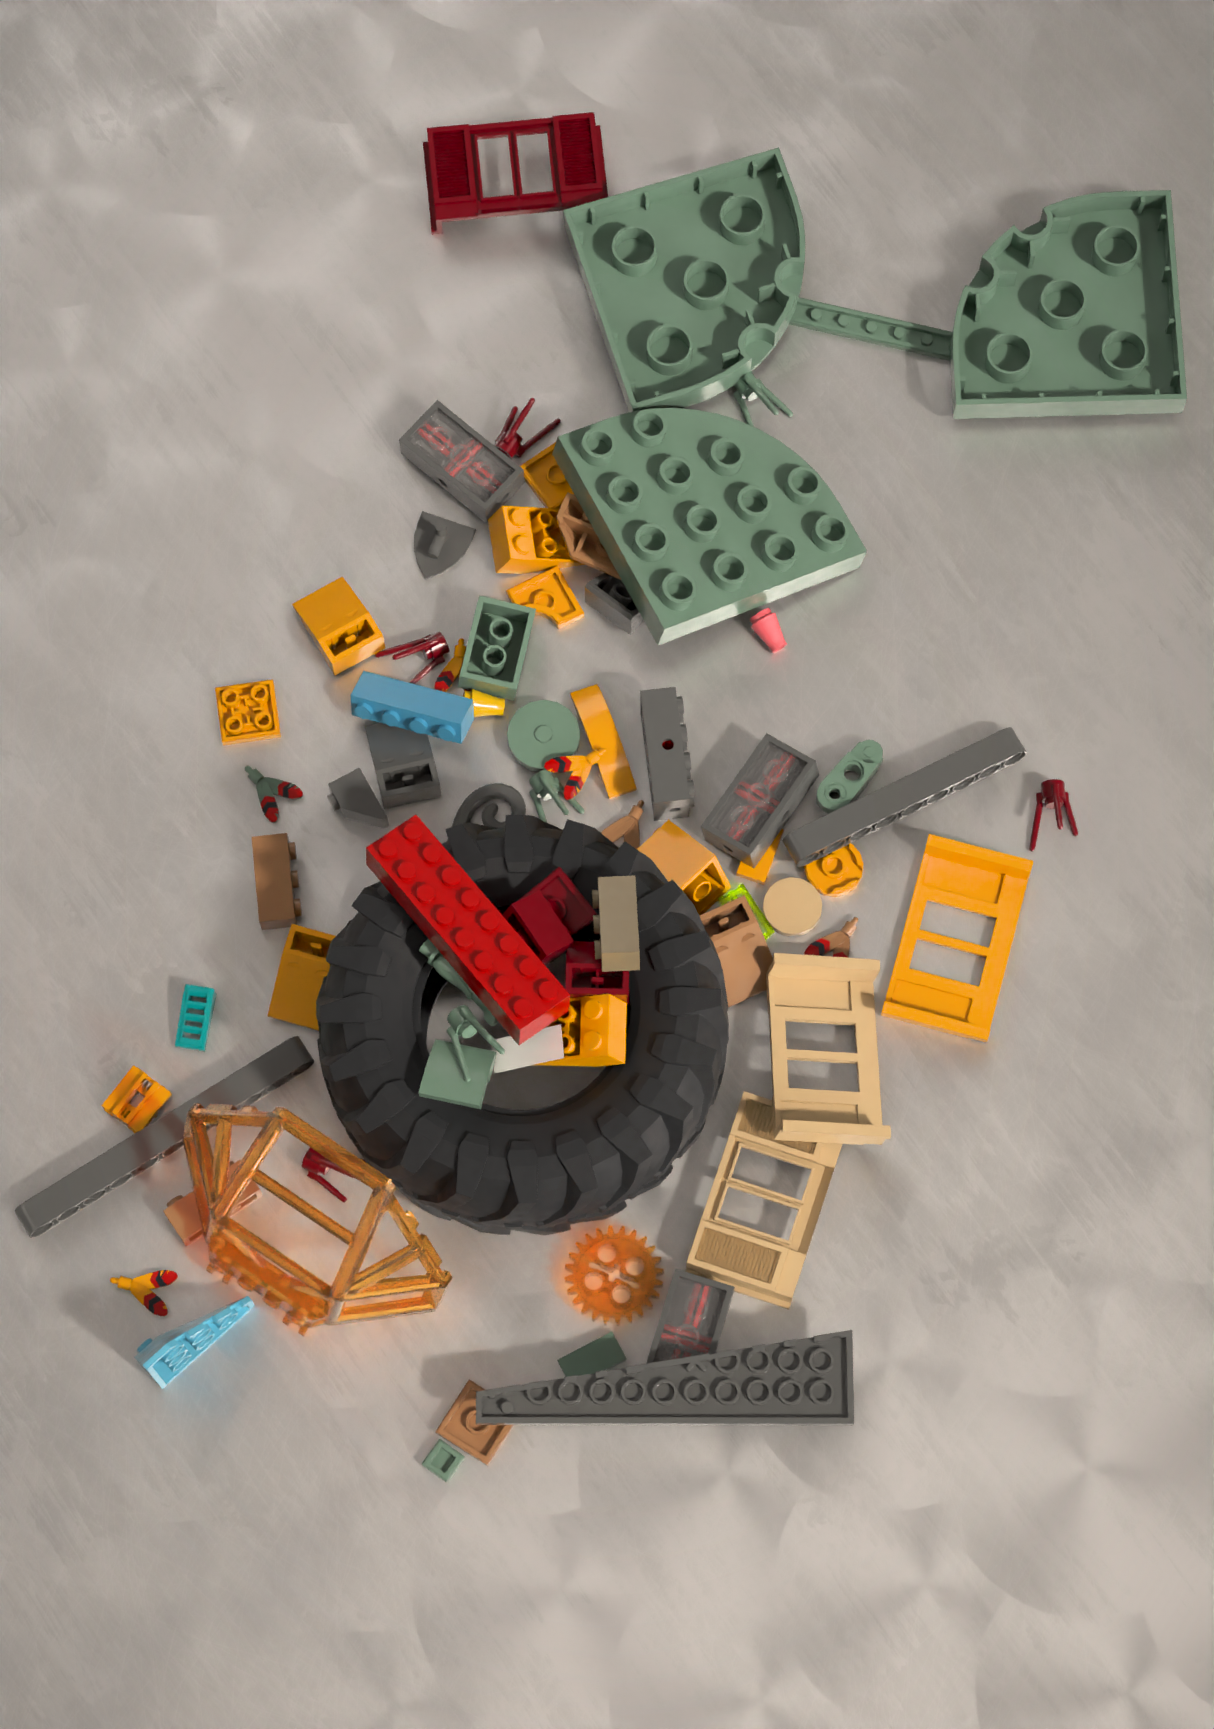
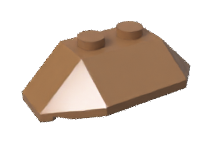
M567 492L556 520L570 558L621 580L576 496Z

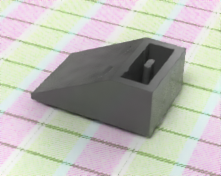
M383 723L365 726L384 809L441 796L440 782L427 734H419Z

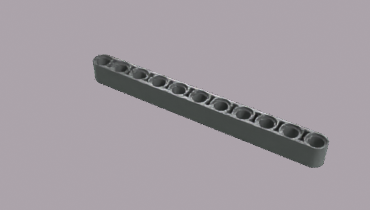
M294 1036L28 1199L15 1209V1214L30 1238L43 1234L300 1075L314 1064V1059L299 1036Z

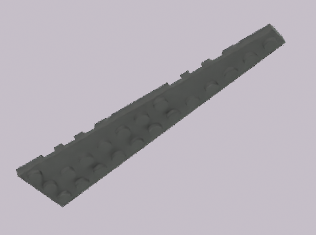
M852 1330L817 1335L805 1339L787 1340L768 1345H756L738 1350L732 1349L713 1354L707 1353L629 1366L610 1371H598L580 1376H568L556 1380H544L525 1385L519 1384L477 1391L476 1425L853 1426Z

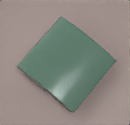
M435 1039L418 1092L419 1096L481 1109L487 1083H490L497 1052L461 1045L471 1078L469 1082H466L453 1043Z

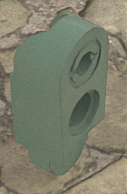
M874 740L859 742L820 783L817 789L816 803L823 812L829 814L859 798L883 762V749L878 742ZM850 771L855 772L859 775V778L851 781L844 774ZM831 792H837L840 797L832 799L829 795Z

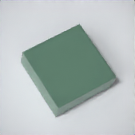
M439 1439L422 1462V1466L448 1483L465 1459V1456Z

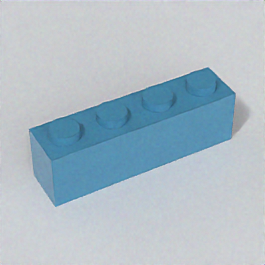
M363 671L350 695L353 716L462 744L474 721L473 699Z

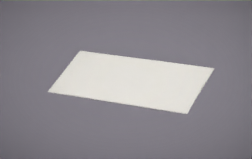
M561 1024L542 1029L521 1045H518L511 1036L495 1039L505 1050L504 1054H500L492 1047V1051L497 1052L494 1074L564 1058Z

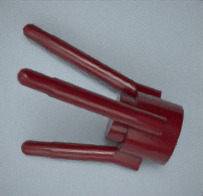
M534 398L529 399L511 427L518 411V407L514 406L501 433L495 440L494 446L511 460L515 455L521 458L527 449L561 422L559 418L555 419L522 445L523 438L517 433V430L534 404Z
M437 632L415 641L379 651L375 654V657L379 658L394 654L392 656L393 660H398L422 651L427 660L432 658L433 661L408 682L416 684L433 668L445 662L443 655L449 653L450 650L442 633Z
M1051 779L1042 782L1041 792L1036 793L1037 804L1029 846L1031 852L1036 847L1043 804H1045L1046 808L1055 809L1057 828L1059 830L1063 829L1061 807L1064 806L1073 836L1078 835L1069 802V793L1065 792L1064 781Z
M311 1146L306 1152L301 1165L302 1168L309 1171L307 1177L317 1181L331 1194L345 1203L347 1198L320 1174L326 1175L330 1169H333L351 1178L363 1181V1175L334 1163L333 1159L370 1166L362 1158L334 1152L324 1147L318 1149Z

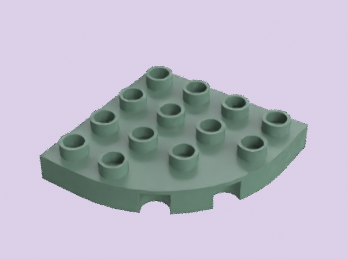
M779 147L563 210L564 228L628 412L655 408H686L728 390L742 376L752 372L763 362L786 331L795 312L801 292L805 264V230L798 198Z
M1171 190L1114 191L1068 198L1044 207L1039 222L1027 227L1023 231L1018 230L1013 225L992 244L981 258L979 271L969 286L965 285L956 310L950 344L953 419L1183 412L1187 401Z
M655 408L614 416L563 434L557 438L552 455L657 645L664 644L858 569L867 553L865 546L842 506L820 475L796 452L781 441L742 421L696 409Z

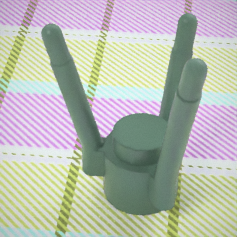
M752 372L742 376L733 385L737 390L733 396L738 401L747 424L754 427L744 399L752 401L759 397L774 415H778L779 411L772 402L789 417L793 416V412L767 389L760 379H756Z
M542 770L533 775L529 780L533 788L529 794L534 801L539 819L547 822L540 798L544 801L553 798L563 814L568 815L569 811L558 795L559 791L564 796V787L557 777L554 778L548 770ZM575 798L567 800L580 814L585 812Z
M466 1005L458 1006L449 1013L447 1021L451 1026L446 1032L452 1040L464 1080L469 1082L471 1078L459 1042V1036L470 1038L478 1032L500 1054H504L505 1050L479 1023Z

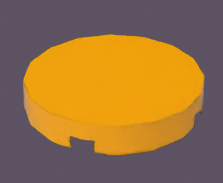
M851 843L804 866L807 882L811 883L824 896L838 897L846 895L856 888L862 878V857L860 852Z

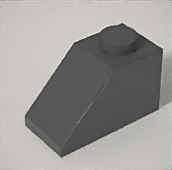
M360 768L328 784L331 794L327 795V798L334 811L340 809L344 818L381 828L389 826L388 817Z

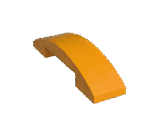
M598 684L571 692L572 702L592 751L595 749L599 751L602 748L607 749V752L601 756L602 759L597 762L608 798L612 799L636 791L637 788L623 745Z

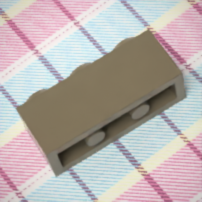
M635 875L598 877V890H592L593 909L599 908V915H593L594 934H600L601 940L594 941L595 959H602V972L640 970Z

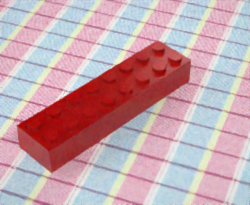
M416 814L366 847V865L518 1045H521L569 1011L570 994Z

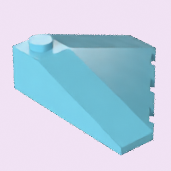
M246 1296L161 1334L154 1340L149 1338L138 1347V1354L134 1358L163 1389L255 1305L250 1297Z

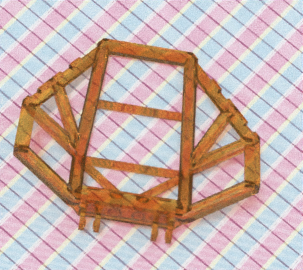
M194 1103L187 1113L182 1141L204 1240L208 1244V1259L210 1263L206 1271L211 1274L215 1271L223 1274L222 1282L227 1285L235 1277L238 1279L236 1281L237 1284L248 1292L254 1290L263 1296V1302L269 1307L276 1310L280 1308L286 1312L282 1320L284 1324L288 1326L293 1322L300 1326L298 1333L303 1337L309 1329L324 1324L334 1326L430 1313L437 1310L453 1277L449 1271L443 1270L442 1272L439 1266L443 1261L428 1237L422 1233L419 1235L416 1231L419 1223L412 1212L408 1210L404 1212L393 1194L396 1186L391 1179L284 1107H276L273 1112L258 1111L255 1106L243 1105L240 1110H237L234 1105L209 1104L206 1109H203L204 1107L200 1103ZM206 1124H217L214 1156ZM232 1126L262 1127L229 1178ZM284 1130L373 1189L354 1233L259 1170ZM251 1180L349 1245L332 1286L228 1217ZM388 1211L409 1245L359 1272L379 1224ZM260 1254H262L263 1256H265L266 1258H268L269 1260H271L272 1262H274L275 1264H277L293 1276L286 1274L285 1272L271 1264L269 1261L264 1259ZM418 1259L427 1271L426 1275L386 1278ZM424 1291L422 1297L344 1307L346 1301Z

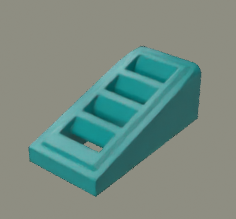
M185 984L175 1047L205 1052L217 996L215 989ZM192 997L206 999V1003L192 1001ZM189 1010H202L204 1015L189 1013ZM187 1021L202 1023V1028L188 1026ZM185 1033H191L201 1036L200 1040L184 1038Z

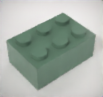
M479 595L459 676L458 688L466 690L475 689L492 696L515 701L536 612L535 608Z

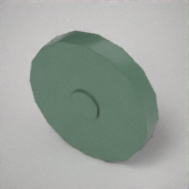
M549 700L529 702L518 709L509 722L507 732L509 749L513 757L525 768L536 772L546 770L544 765L552 758L576 755L581 738L578 721L570 709L558 702Z

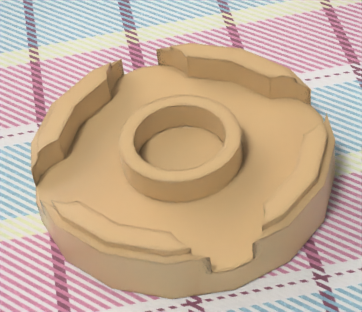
M789 877L778 880L770 886L764 896L763 912L765 921L772 930L783 936L805 935L815 928L821 918L822 901L820 894L811 883L804 879Z

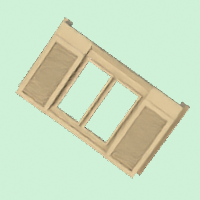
M786 953L773 954V962L766 973L770 1031L774 1140L882 1145L885 1139L891 1138V1127L882 1125L873 982L880 972V960ZM785 1021L854 1026L856 1053L787 1049ZM787 1060L856 1064L858 1092L789 1088Z
M744 1091L686 1262L685 1272L734 1286V1292L789 1310L842 1144L774 1140L772 1100ZM741 1148L811 1170L802 1200L732 1178ZM728 1187L798 1210L789 1240L718 1218Z

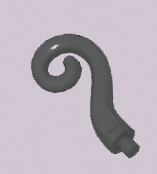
M502 783L482 786L463 801L454 818L452 827L470 823L474 812L482 804L492 799H502L508 802L512 810L511 815H525V801L520 792L512 786ZM490 803L484 808L481 815L482 823L485 826L504 828L505 821L499 822L494 818L498 812V805L496 803Z

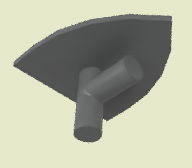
M422 511L414 534V553L424 578L427 580L453 567L465 555L473 540L476 529Z

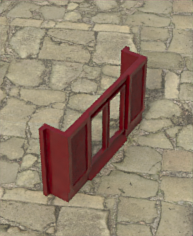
M594 112L478 125L463 124L427 128L428 142H423L432 235L443 234L442 222L563 211L608 197L600 125L595 123ZM547 133L553 191L522 194L516 136ZM508 137L514 195L483 198L477 140Z

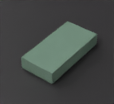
M611 1331L557 1361L565 1377L609 1370L626 1361L627 1358Z

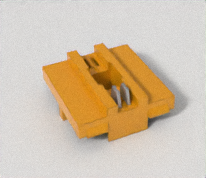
M133 1065L101 1106L104 1108V1111L114 1116L131 1131L137 1133L147 1127L153 1118L158 1116V1112L172 1096V1093L150 1078L144 1071ZM139 1093L144 1098L137 1107H133L130 1104V1100Z

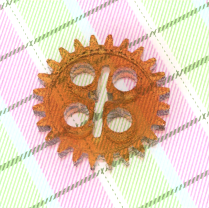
M609 1225L608 1232L604 1235L599 1228H596V1238L593 1239L586 1233L585 1239L587 1244L583 1245L580 1242H576L575 1245L579 1253H569V1258L574 1261V1264H565V1270L573 1274L564 1277L565 1283L573 1284V1286L567 1289V1294H577L572 1301L573 1305L583 1304L582 1315L587 1314L589 1311L593 1312V1322L599 1316H602L605 1326L609 1323L610 1318H614L616 1325L620 1326L621 1318L625 1317L631 1324L632 1314L636 1313L640 1318H643L642 1307L644 1306L652 1310L653 1304L649 1299L660 1298V1294L654 1288L663 1287L664 1283L656 1279V1277L664 1274V1269L655 1268L661 1262V1257L651 1256L655 1252L656 1247L655 1245L648 1248L645 1247L647 1242L646 1236L639 1241L636 1240L637 1230L635 1229L628 1236L625 1235L624 1226H621L619 1233H614L612 1226ZM603 1249H611L616 1254L615 1258L610 1262H603L599 1259L598 1255ZM631 1262H639L643 1266V1271L638 1275H631L627 1272L626 1267ZM594 1263L609 1273L619 1270L620 1278L639 1284V1288H633L619 1278L611 1282L609 1281L608 1273L589 1267V1264ZM591 1276H596L603 1283L600 1288L591 1290L586 1287L585 1281ZM619 1289L628 1291L630 1294L629 1300L625 1303L615 1301L613 1298L615 1291Z

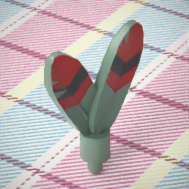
M250 766L245 767V771L249 774L248 778L256 784L262 811L270 822H277L279 816L278 805L274 795L292 800L303 796L302 790L295 784L264 777L256 768L253 770Z

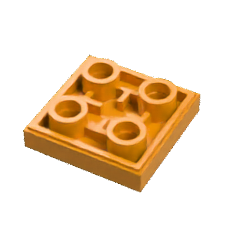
M273 679L215 688L223 746L281 737Z

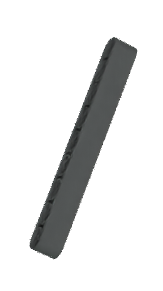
M1011 727L1002 729L790 832L782 841L796 866H805L1015 764L1027 752Z

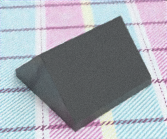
M603 573L586 584L585 602L629 635H632L643 622V618L622 580Z

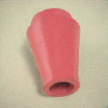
M770 608L760 611L749 619L752 624L750 628L769 647L772 653L781 650L787 645L776 613H772Z

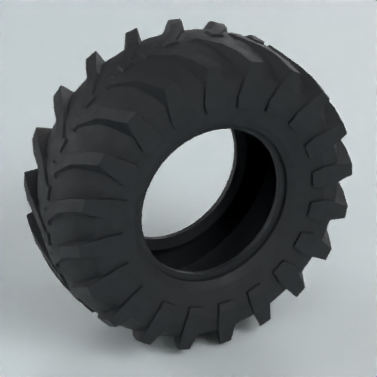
M506 815L504 828L479 825L472 822L447 828L446 833L449 841L442 843V845L501 914L558 867L564 870L592 907V890H598V877L635 875L640 970L629 971L625 1064L605 1066L587 1087L574 1096L554 1105L538 1109L510 1110L482 1103L481 1109L420 1097L418 1092L430 1055L427 1049L429 1019L433 1006L448 981L440 976L433 966L427 963L429 958L419 951L428 937L379 881L362 890L352 904V907L358 913L352 920H349L343 930L331 941L326 955V962L330 964V969L327 976L323 978L316 1001V1017L320 1037L317 1039L319 1060L332 1105L339 1120L345 1127L347 1135L372 1170L386 1183L400 1191L417 1207L438 1218L449 1221L454 1219L479 1232L498 1235H510L511 1230L538 1235H550L571 1230L570 1224L605 1220L627 1207L625 1200H632L636 1196L659 1186L672 1172V1162L676 1158H681L700 1136L709 1108L716 1100L726 1062L729 1021L724 974L714 943L706 932L694 904L673 880L668 882L655 863L627 842L618 847L596 828L567 819L562 830L530 815ZM599 908L594 909L599 915ZM594 921L572 937L574 941L594 942L595 940H601L600 934H594Z

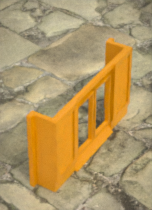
M932 834L928 835L881 1016L967 1039L970 1038L982 1042L988 1041L995 1007L1033 865L1032 860ZM930 901L995 918L996 922L989 948L920 930L926 902ZM916 940L986 957L979 987L910 969Z

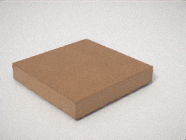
M469 1379L435 1433L488 1466L514 1425H476V1392L485 1389Z

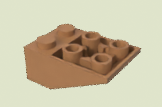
M745 895L700 915L703 926L714 943L721 962L728 1008L766 991V973L773 962V957Z

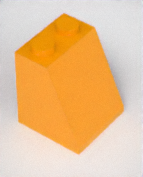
M669 819L661 827L657 828L653 835L640 847L636 848L655 863L668 882L673 880L694 904L699 916L704 914L731 888L716 855Z

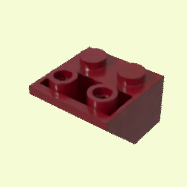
M574 941L567 948L565 989L570 994V998L611 994L629 1005V971L602 972V959H595V943Z

